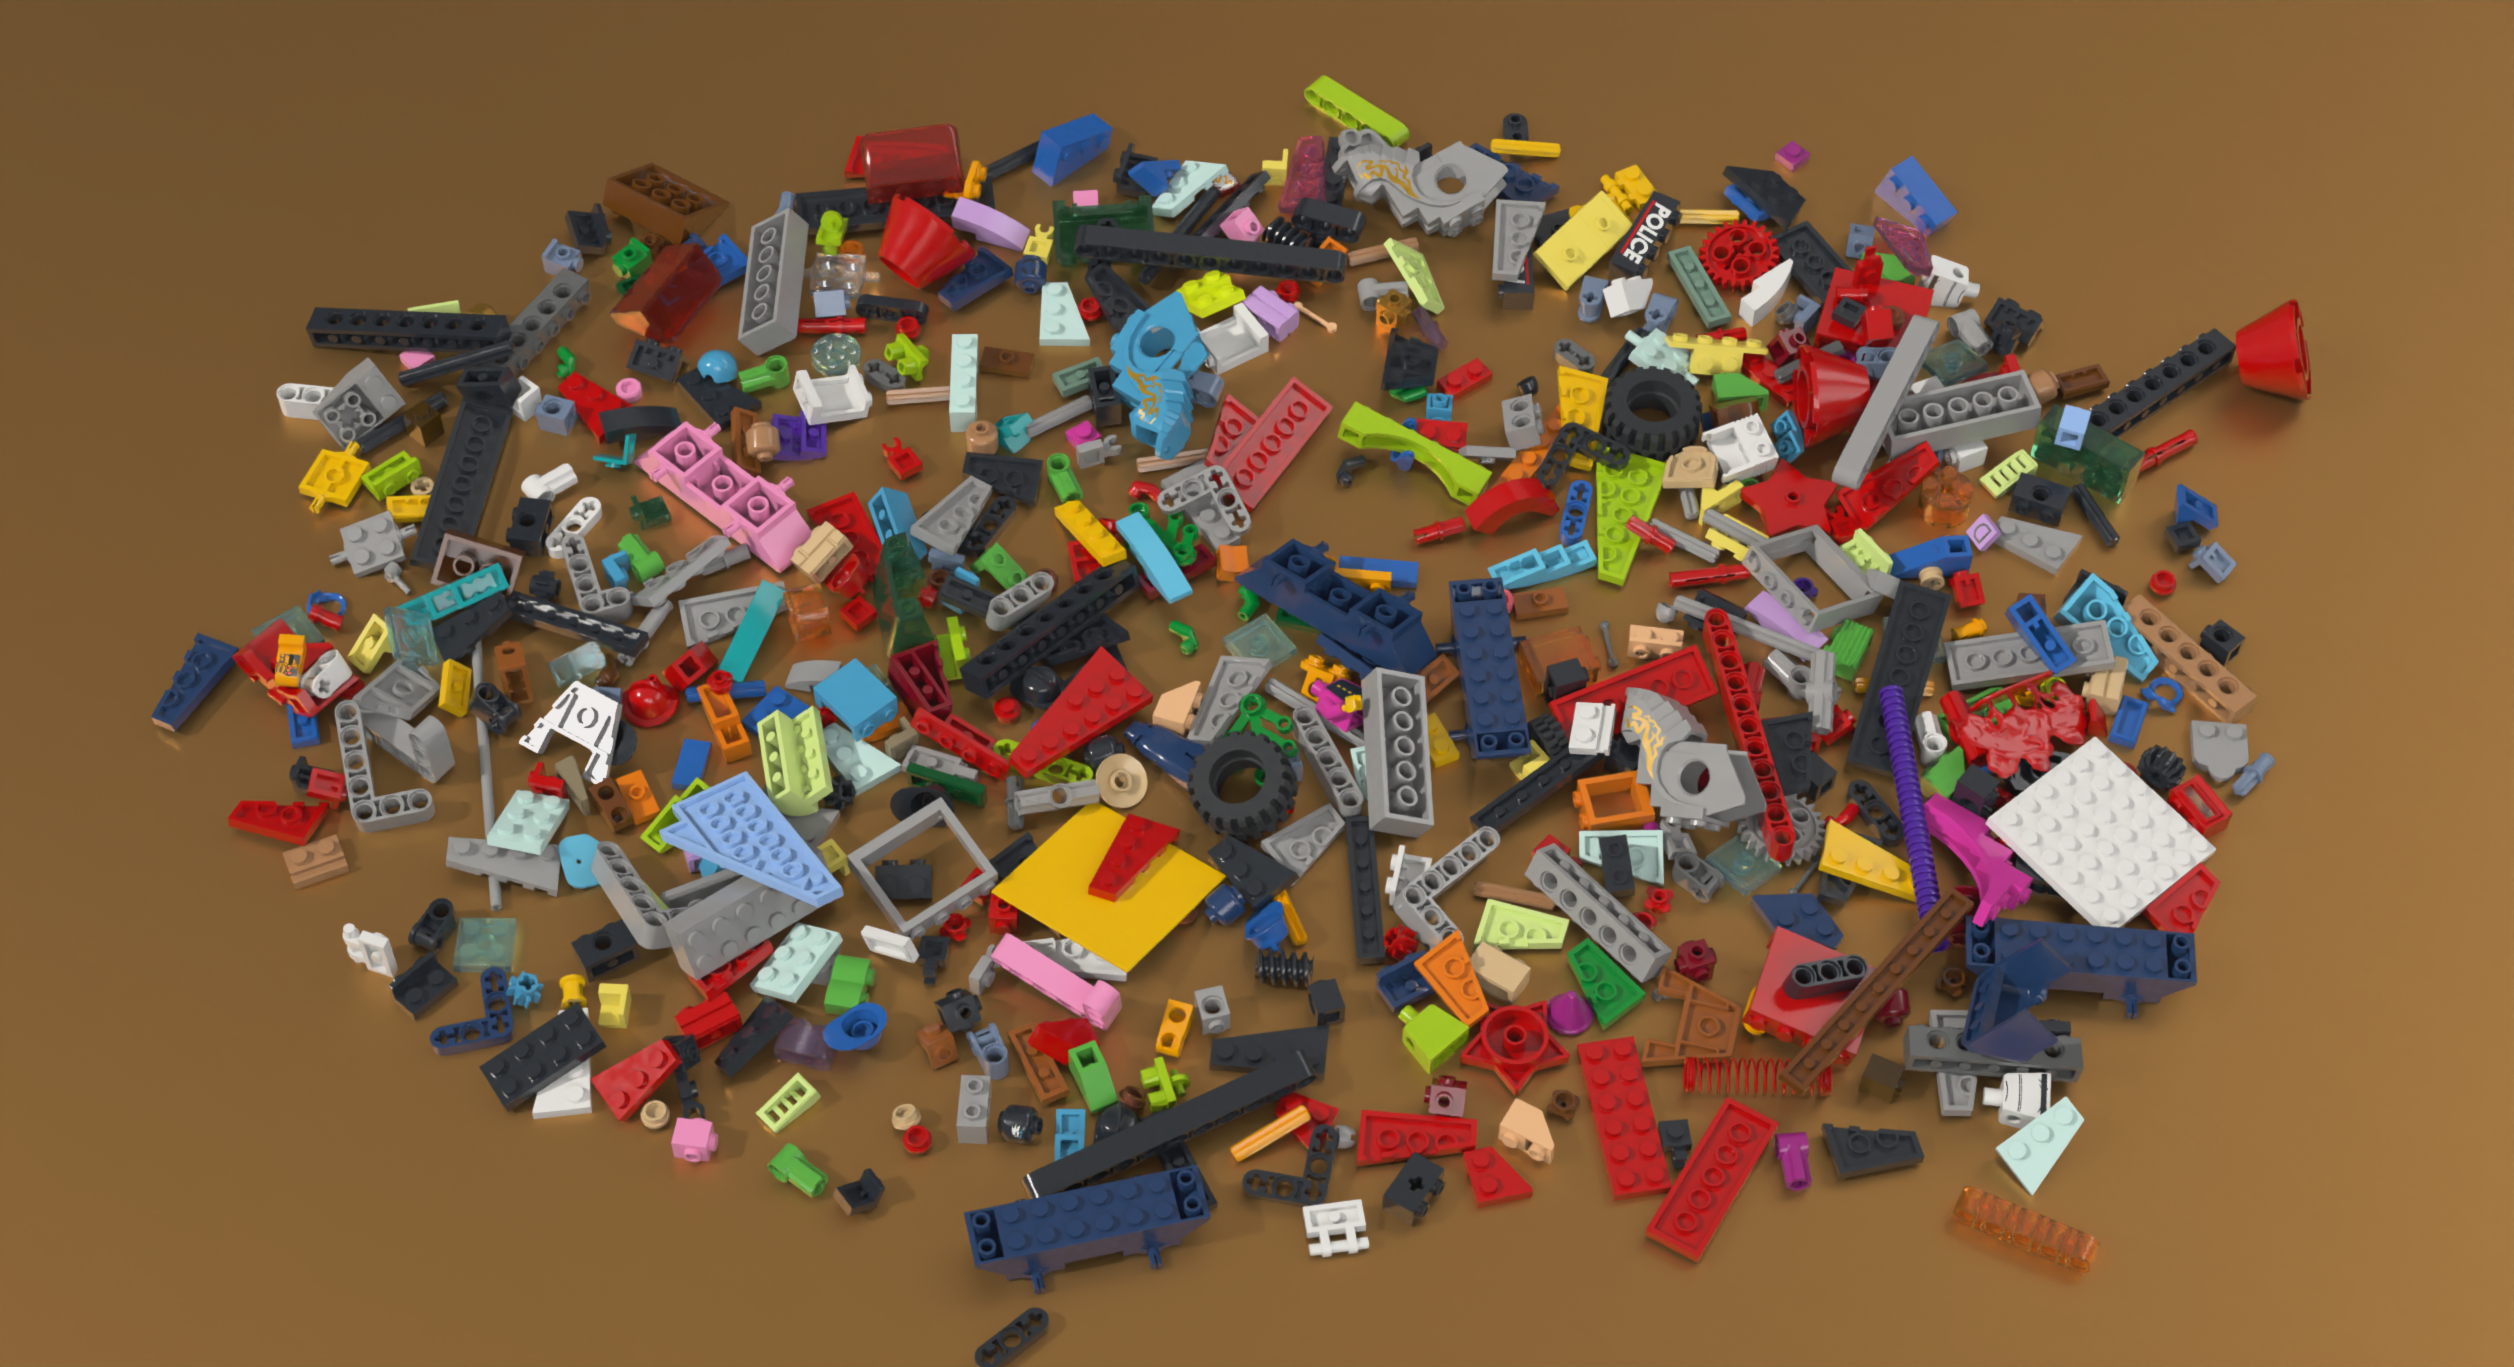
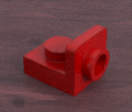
M1969 570L1956 572L1953 574L1954 577L1947 581V586L1953 588L1958 610L1981 606L1986 603L1979 572L1970 574Z
M1836 704L1833 710V730L1828 735H1820V737L1829 746L1848 731H1851L1854 735L1855 727L1853 724L1857 721L1848 709L1842 711Z
M538 762L535 770H531L528 776V786L531 787L532 793L567 799L568 793L565 780L556 776L547 777L544 763Z
M313 767L306 796L332 802L331 809L337 810L340 801L345 802L348 793L347 786L344 785L345 774Z

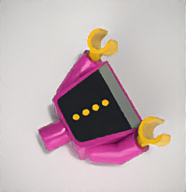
M1342 678L1330 684H1326L1319 679L1314 682L1310 692L1318 697L1315 707L1317 713L1344 732L1364 724L1361 686Z

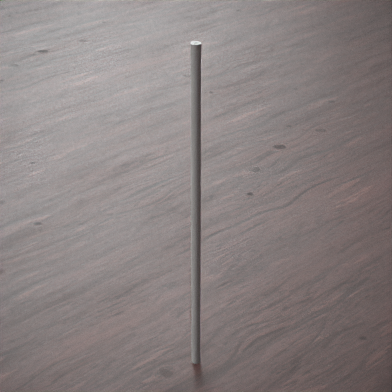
M478 601L475 602V603H473V604H471V605H468V608H470V607H472L473 605L477 604ZM481 640L475 645L476 650L471 653L474 690L479 683L484 682ZM476 716L485 839H487V835L496 823L488 726ZM488 875L491 910L499 911L502 909L500 881L496 880L495 876Z

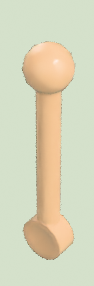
M1301 302L1294 303L1298 311H1302L1327 327L1329 333L1337 331L1336 323H1328L1304 308Z

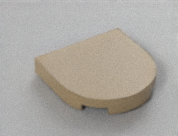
M1688 446L1682 448L1683 451L1674 457L1671 455L1668 458L1662 479L1663 488H1715L1719 468L1717 456L1708 451L1706 447Z

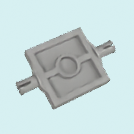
M389 510L341 528L340 532L344 541V550L329 555L333 566L348 560L351 563L354 575L359 578L385 568L391 561L399 563L407 560L403 548L404 539L418 534L415 524L399 529Z

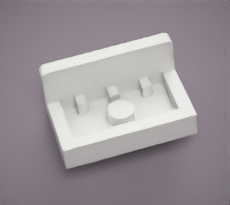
M1399 846L1398 854H1392L1390 870L1394 871L1393 877H1388L1385 893L1390 894L1389 905L1393 906L1394 899L1406 885L1432 866V858L1405 854V846Z

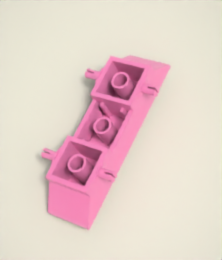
M685 421L634 460L635 464L648 473L654 482H660L722 529L725 536L734 538L740 544L745 543L749 551L779 573L792 564L790 559L793 557L795 549L800 545H804L811 537L812 531L797 511L796 503L784 493L794 485V481L787 476L778 485L767 482L759 475L754 478L724 456L722 448L711 439L721 431V427L716 422H713L707 429L701 430Z

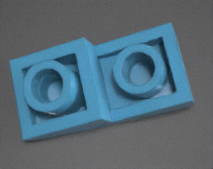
M1428 393L1426 419L1451 421L1453 395Z
M1786 410L1770 426L1777 439L1774 447L1780 459H1785L1790 464L1804 452V440L1794 411Z

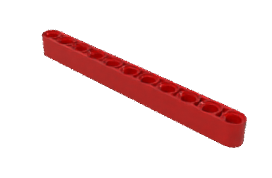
M1713 608L1708 610L1704 617L1703 639L1737 751L1748 752V759L1767 803L1766 811L1756 815L1768 854L1773 860L1784 862L1792 857L1796 839L1795 830L1729 616L1724 610Z

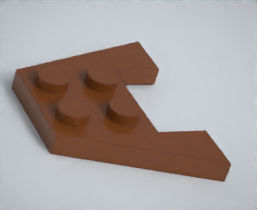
M1663 965L1657 995L1684 1000L1675 1044L1646 1038L1641 1067L1684 1065L1686 1056H1697L1700 1064L1705 1056L1709 1063H1711L1713 1057H1716L1718 1062L1723 1057L1727 1059V1062H1730L1742 1007Z

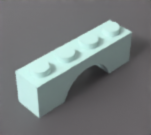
M952 334L949 405L951 432H965L971 423L977 421L978 334Z

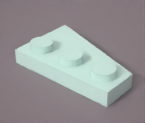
M1186 160L1181 166L1182 169L1169 182V188L1162 192L1152 205L1153 215L1174 218L1195 201L1194 196L1202 189L1208 190L1213 186L1212 181L1219 175L1224 177L1229 172L1226 164Z

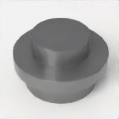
M1790 301L1780 305L1775 311L1777 322L1779 324L1792 323L1799 311V307Z

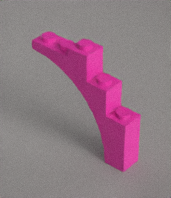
M1935 793L1924 806L1928 832L1947 845L1964 862L1979 888L1980 905L1972 922L1983 927L1989 920L1994 921L2001 909L2005 910V908L2013 911L2020 903L2024 905L2032 893L2029 886L2033 878L2012 867L2013 863L2009 860L2014 851L1993 840L1994 836L1990 835L1992 830L1985 824L1987 820L1946 797Z

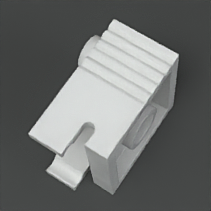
M1758 413L1754 414V416L1750 415V417H1745V419L1742 418L1736 422L1704 432L1701 438L1702 442L1707 440L1711 453L1717 456L1719 470L1722 474V483L1730 484L1736 479L1741 482L1744 479L1769 472V470H1775L1779 456Z

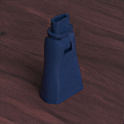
M1137 720L1133 721L1125 730L1124 737L1131 740V744L1140 753L1159 766L1176 783L1188 791L1187 784L1191 781L1188 777L1191 767L1195 768L1193 760L1197 754L1202 755L1204 753L1202 748L1205 744L1185 738L1160 725L1154 724L1151 726L1148 722L1142 724Z

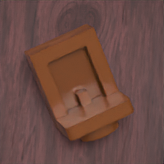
M942 1021L930 1023L923 1029L915 1032L918 1042L928 1054L933 1069L940 1068L959 1059L953 1035Z

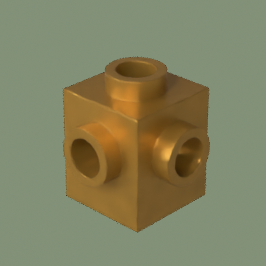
M1393 288L1386 295L1380 296L1376 302V323L1390 332L1391 327L1400 331L1412 318V300Z

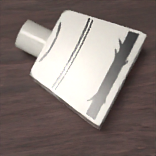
M1932 255L1917 285L1934 290L1931 306L1949 308L1958 307L1963 296L1977 298L1980 290V284L1969 282V269L1966 266L1936 255Z
M2007 1073L2003 1076L2000 1089L1984 1087L1982 1103L1983 1105L1999 1106L1998 1121L2001 1124L2022 1129L2050 1108L2051 1073Z

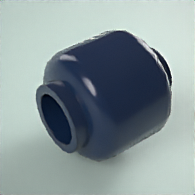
M1222 884L1206 896L1205 903L1208 908L1204 912L1214 924L1219 921L1222 925L1228 926L1244 914V904L1247 902L1234 885L1229 887L1226 884Z

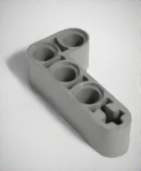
M577 534L566 536L561 542V547L580 611L616 623L630 619L634 613L630 592L624 587H614L601 591L584 538Z

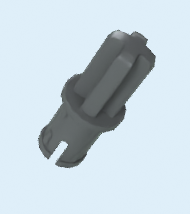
M1010 776L1006 779L1007 799L1004 805L1007 807L1008 827L1011 830L1024 827V815L1018 816L1014 805V792L1023 790L1024 779L1020 776L1017 783L1016 776Z

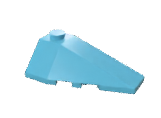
M2092 573L2068 598L2052 619L2061 626L2106 620L2113 655L2127 658L2129 661L2126 673L2142 682L2159 661L2144 637L2138 633L2131 622L2132 618L2128 612L2124 611L2117 600L2118 596L2114 590Z

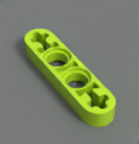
M1009 739L1000 740L994 745L993 751L1009 761V755L1018 746L1019 742ZM1006 750L1010 751V753H1006L1005 756L1001 755V753H1005ZM1062 757L1032 777L1053 784L1079 782L1077 778H1080L1082 775L1086 776V778H1082L1081 781L1092 780L1093 771L1085 764ZM1058 765L1063 768V771L1059 774H1052L1048 769ZM1011 766V770L1017 771L1013 766Z

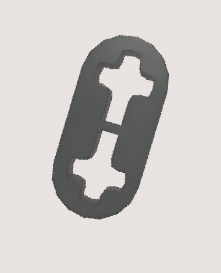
M1560 339L1555 343L1553 357L1558 363L1567 368L1590 374L1594 373L1596 360L1591 353L1570 339Z
M871 359L863 365L865 380L885 393L887 390L907 388L906 376H902L898 369L884 361Z

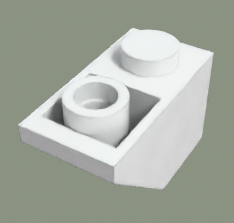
M1635 276L1627 280L1623 277L1611 281L1612 286L1603 289L1611 318L1624 317L1645 309L1653 280L1652 278L1641 279V276Z

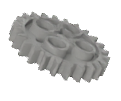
M1797 794L1784 796L1796 834L1792 857L1785 861L1787 866H1790L1792 860L1800 865L1802 859L1810 861L1812 855L1816 856L1819 848L1821 849L1826 833V830L1823 829L1825 821L1820 820L1822 813L1813 812L1815 804L1806 805L1807 798L1803 797L1799 800L1796 798ZM1757 815L1736 820L1735 823L1738 824L1736 832L1741 833L1740 841H1748L1746 849L1755 848L1754 856L1757 857L1763 854L1765 855V862H1768L1771 857L1768 854Z

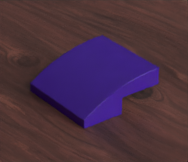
M800 411L799 417L773 414L771 426L778 429L781 451L773 456V460L800 461L826 457V423L809 425L803 411Z

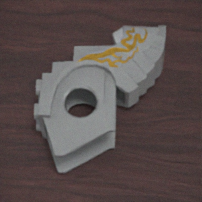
M1461 141L1420 162L1419 152L1409 147L1408 151L1398 146L1393 148L1386 144H1383V147L1374 144L1363 145L1341 156L1332 166L1336 175L1348 176L1354 189L1353 195L1358 202L1372 206L1383 197L1402 228L1418 221L1427 235L1439 230L1443 237L1449 235L1450 238L1459 235L1463 228L1469 225L1476 226L1484 220V210L1507 186L1504 179H1502L1508 172L1505 164L1463 145ZM1449 177L1460 180L1465 186L1458 193L1448 194L1443 192L1437 183L1441 179Z
M1626 688L1625 698L1627 700L1621 733L1628 744H1637L1640 747L1636 783L1648 785L1651 788L1650 806L1661 808L1660 816L1666 818V823L1680 825L1681 828L1686 829L1704 827V830L1720 832L1721 827L1729 828L1732 821L1766 811L1767 803L1748 759V752L1727 750L1728 745L1706 743L1708 734L1703 724L1697 723L1695 716L1691 715L1688 708L1681 705L1677 700L1642 688ZM1708 768L1710 778L1708 785L1699 793L1697 786L1699 776L1704 769Z

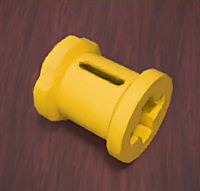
M578 974L562 977L559 981L564 997L562 999V1009L566 1010L577 1002L581 1008H586L587 999L583 994L585 978Z

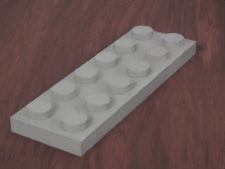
M2106 620L2054 627L2077 661L2056 675H2052V677L2115 669V659ZM2017 632L1944 642L1952 691L2017 683L2049 671Z

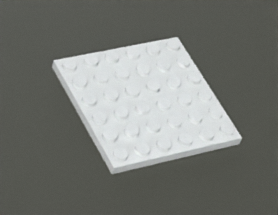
M2097 737L2092 738L1995 812L1985 823L2093 926L2124 927L2194 867L2206 861L2216 851V848L2195 830Z

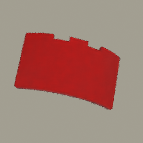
M283 619L276 620L232 656L254 683L259 680L269 689L267 692L268 696L282 706L288 703L294 707V713L305 717L316 715L359 679L357 674H352L330 697L324 699L316 695L310 697L305 689L275 686V674L271 670L270 660L278 654L279 635H296Z

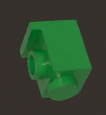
M634 237L629 240L630 243L612 256L614 272L619 277H624L625 279L636 274L640 277L653 267L650 249Z

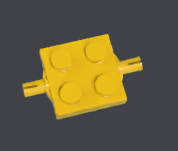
M350 441L344 452L321 450L299 485L301 494L315 498L309 506L312 512L315 513L316 511V513H319L325 502H332L348 507L362 484L361 476L371 470L369 462L354 457L360 448L357 442L353 443V441Z

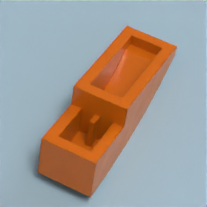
M707 684L696 687L726 763L728 764L753 755L750 740L741 724L739 713L729 692L724 695H717L711 691L710 686Z

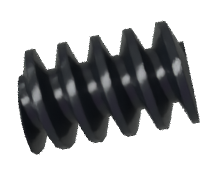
M1281 216L1271 222L1262 235V241L1266 243L1315 248L1313 247L1314 238L1307 237L1305 232H1300L1296 226L1292 227V223L1289 221L1285 222V218Z
M1258 948L1255 979L1259 976L1260 983L1265 984L1267 978L1270 977L1272 985H1276L1279 978H1281L1283 986H1287L1290 979H1293L1295 987H1299L1303 979L1306 988H1308V985L1312 984L1314 956L1312 960H1309L1307 952H1303L1301 958L1298 959L1296 951H1292L1290 957L1286 958L1285 951L1281 950L1278 957H1275L1273 949H1269L1265 957L1262 948Z

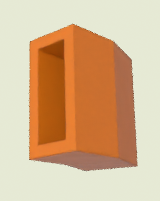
M1219 545L1215 553L1217 580L1235 582V576L1249 567L1247 545Z

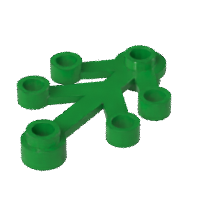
M1136 502L1130 505L1128 509L1129 516L1136 512L1143 516L1165 547L1169 549V553L1178 566H1188L1195 562L1197 552L1192 544L1199 537L1198 527L1194 524L1184 526L1182 529V542L1177 543L1175 541L1178 528L1184 524L1182 512L1168 515V526L1165 532L1150 518L1149 506L1146 503ZM1125 540V547L1130 550L1129 543Z
M1258 694L1244 696L1240 703V717L1233 727L1225 732L1223 737L1230 736L1229 733L1233 731H1239L1241 734L1250 722L1251 731H1254L1256 736L1261 733L1268 736L1271 741H1275L1281 747L1287 758L1295 757L1298 753V747L1295 742L1290 739L1285 740L1265 729L1261 720L1262 718L1275 724L1281 734H1289L1293 730L1291 719L1288 716H1280L1268 709L1265 699ZM1252 706H1258L1255 710L1250 711ZM1288 722L1285 728L1280 727L1282 723ZM1288 746H1293L1291 751H1285ZM1257 769L1254 773V780L1262 788L1266 773L1263 770Z

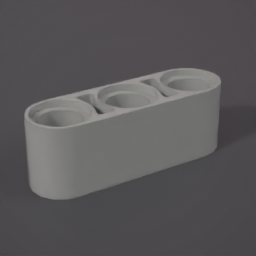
M1037 572L993 598L986 615L987 626L995 631L1005 630L1049 602L1054 586L1052 576L1045 572Z

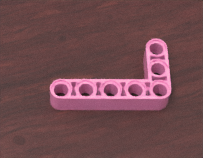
M1009 933L1005 934L990 956L994 962L1080 1017H1087L1091 1024L1103 1031H1107L1122 1008L1120 993L1106 982L1098 980L1092 986Z

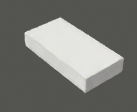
M868 925L861 931V935L870 951L910 963H915L919 957L909 937Z

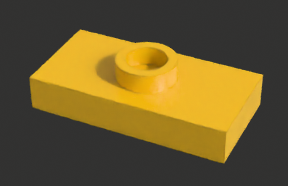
M431 495L386 497L387 511L390 510L395 523L422 522Z

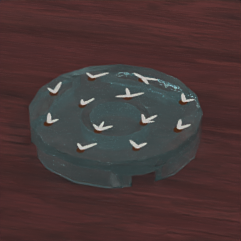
M828 334L818 339L811 349L812 365L816 371L824 376L846 375L849 365H855L857 369L861 362L862 356L859 343L856 339L846 334Z

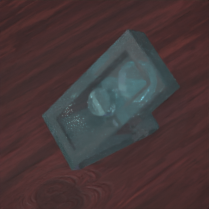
M593 640L546 664L558 687H562L581 680L583 676L606 666L608 663L596 640Z

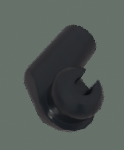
M1358 455L1343 460L1336 473L1337 482L1341 483L1344 487L1350 486L1352 480H1354L1353 475H1351L1352 471L1365 467L1366 458L1363 455Z

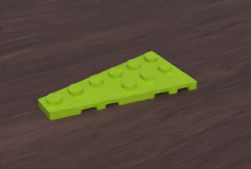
M1597 443L1595 450L1599 451L1602 449V445ZM1609 447L1606 448L1604 456H1607V452L1610 450ZM1618 453L1617 456H1614V460L1618 461L1623 455ZM1630 453L1628 466L1622 470H1614L1596 462L1598 579L1620 586L1624 585L1642 538L1626 529L1625 525L1632 515L1649 523L1663 488L1662 479L1666 463Z

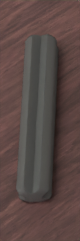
M1839 340L1820 348L1837 356L1844 353V347ZM1800 359L1774 371V377L1779 384L1793 379V370L1799 368Z

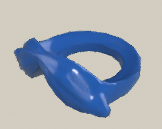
M318 590L309 595L307 602L308 615L312 609V603L319 604L328 601H336L341 604V610L337 613L338 615L343 616L346 612V602L340 594L325 593Z
M2156 678L2147 688L2140 689L2145 698L2157 700L2163 710L2173 713L2176 712L2174 707L2183 698L2181 686L2170 678ZM2159 685H2168L2175 690L2176 697L2173 700H2168L2158 696L2155 693V688Z

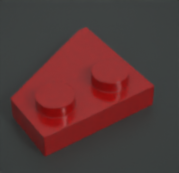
M1492 1146L1463 1152L1462 1158L1477 1208L1532 1197V1187Z

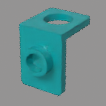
M636 433L626 435L623 457L598 454L593 456V460L606 462L605 466L621 468V464L628 465L634 463Z

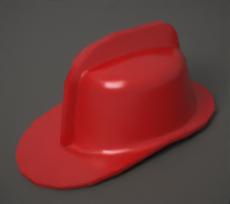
M849 553L826 576L825 583L831 592H836L849 599L858 592L866 594L864 585L868 581L869 573L861 564L860 559L855 554Z

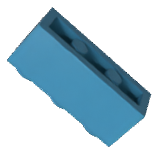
M881 487L868 502V506L888 563L913 569L928 551L924 541L910 535L911 526L917 520L908 494Z

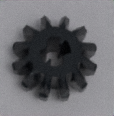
M2157 744L2153 748L2149 747L2148 750L2144 751L2137 766L2138 771L2141 772L2140 777L2148 781L2147 784H2152L2156 790L2161 788L2166 792L2180 784L2187 768L2182 764L2183 759L2176 756V752L2169 751L2167 746L2162 748Z

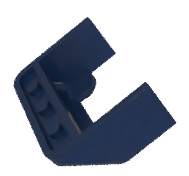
M2039 938L1986 969L1979 975L1974 984L1961 1041L1962 1045L1971 1053L2020 1063L2029 1061L2035 1054L2057 1043L2058 1038L2028 1010L2033 1005L2043 1003L2048 996L2049 983L2070 972L2072 967L2042 938Z

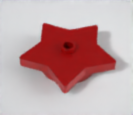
M1781 459L1769 480L1742 488L1740 498L1759 512L1760 518L1765 524L1766 535L1770 538L1818 525L1829 536L1831 528L1825 506L1834 495L1837 484L1831 481L1806 478L1785 459Z
M1544 1000L1524 1007L1515 1005L1501 1007L1486 1002L1490 1013L1479 1021L1478 1035L1460 1056L1461 1063L1495 1071L1513 1095L1518 1096L1535 1071L1566 1064L1569 1062L1570 1055L1548 1031L1547 1001Z

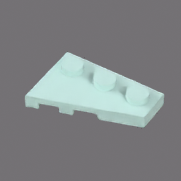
M1046 282L1042 286L1040 346H1090L1088 333L1068 282Z
M835 722L823 728L828 762L838 775H843L844 781L852 780L857 791L855 797L902 771L900 763L862 739L856 742L851 732Z
M1663 830L1579 831V859L1581 861L1602 867L1598 838L1626 834L1633 877L1664 887Z
M2064 1097L1996 1147L1997 1153L2031 1197L2077 1132L2084 1118L2070 1100Z

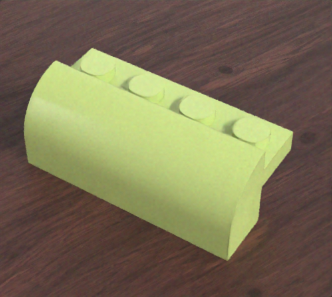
M811 706L791 719L777 709L757 723L768 798L783 814L789 816L810 815L819 811L818 801L833 792L820 710Z

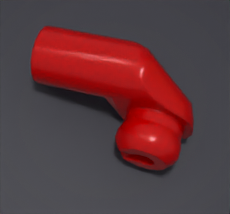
M1139 480L1131 483L1132 486L1128 489V493L1132 497L1138 499L1144 493L1158 504V496L1162 490L1156 485Z
M1849 803L1836 819L1832 816H1827L1824 820L1825 825L1823 829L1826 830L1830 820L1846 827L1858 815L1859 807L1855 803Z

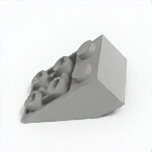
M366 358L343 377L315 408L313 414L345 451L350 441L354 443L368 434L406 403L369 358Z

